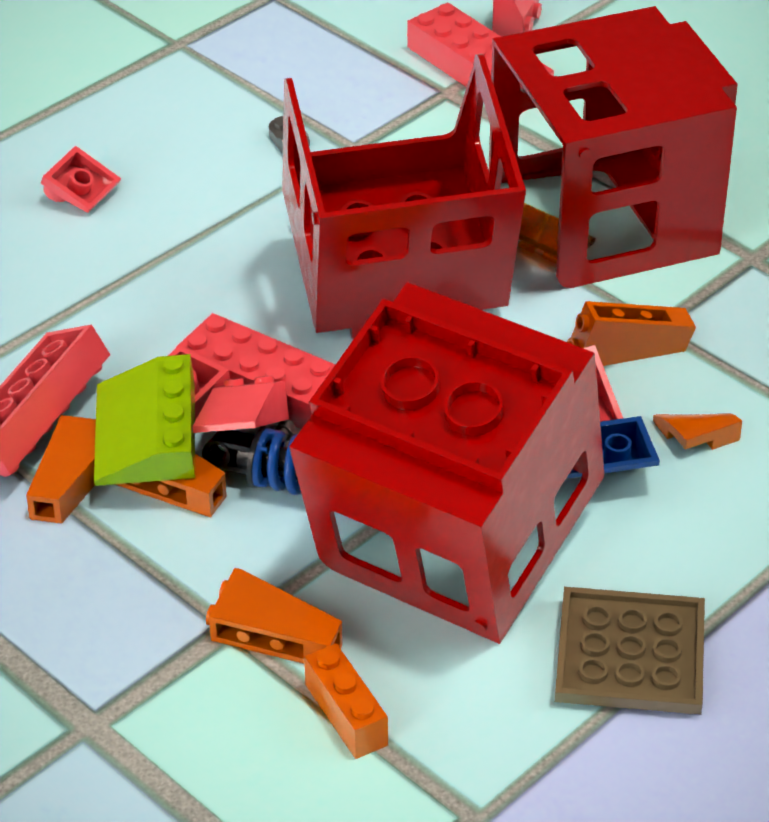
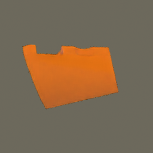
M731 413L653 415V422L667 439L675 437L685 450L707 443L713 450L739 441L741 437L743 421Z

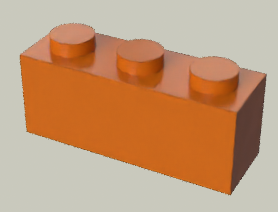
M335 643L305 655V685L353 757L358 759L388 746V716L338 644Z

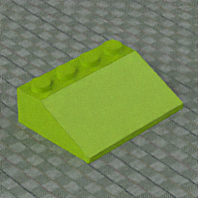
M190 354L156 357L97 384L95 486L195 478V433H193L192 428L195 423V382Z

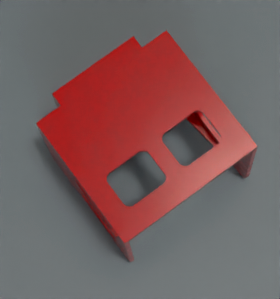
M652 6L492 38L491 78L522 179L529 180L561 175L556 278L560 285L565 288H574L720 254L737 106L735 104L738 83L687 21L670 24L657 7ZM577 46L586 58V71L564 76H553L549 74L536 54ZM576 99L584 100L583 119L569 101ZM537 108L562 143L563 148L518 156L520 114L525 110ZM491 125L489 137V172L493 149V132L491 129ZM503 168L501 183H508ZM593 171L606 173L616 188L592 192ZM630 206L652 237V244L646 248L588 260L587 249L590 218L599 212Z
M476 54L474 57V64L455 127L451 132L444 135L310 152L292 78H284L282 191L315 333L349 329L351 339H354L381 300L384 298L393 302L407 282L480 310L508 306L526 189L484 54ZM483 102L493 132L490 172L479 136ZM504 168L509 188L500 189Z
M407 282L393 302L384 298L381 300L309 401L312 415L289 446L317 554L327 567L341 575L500 644L605 477L595 352ZM571 470H575L582 474L581 480L556 519L554 508L556 494ZM334 512L389 535L394 541L401 577L348 554L342 546ZM537 525L539 541L537 550L510 591L508 578L510 567ZM420 549L454 562L463 570L469 606L443 596L429 588L426 582Z

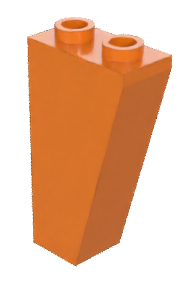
M585 301L581 313L576 317L575 328L571 338L567 342L581 348L595 345L603 366L684 352L688 347L696 326L686 308Z
M60 416L26 495L31 520L62 524L95 486L96 419Z
M196 453L195 478L114 484L210 518L227 497L225 472Z
M234 568L229 579L222 582L219 598L215 605H210L206 615V624L210 625L211 641L303 664L305 655L335 643L338 644L340 649L343 645L341 620L239 568Z

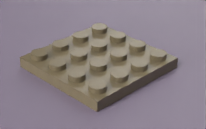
M564 586L554 702L701 715L703 706L705 598Z

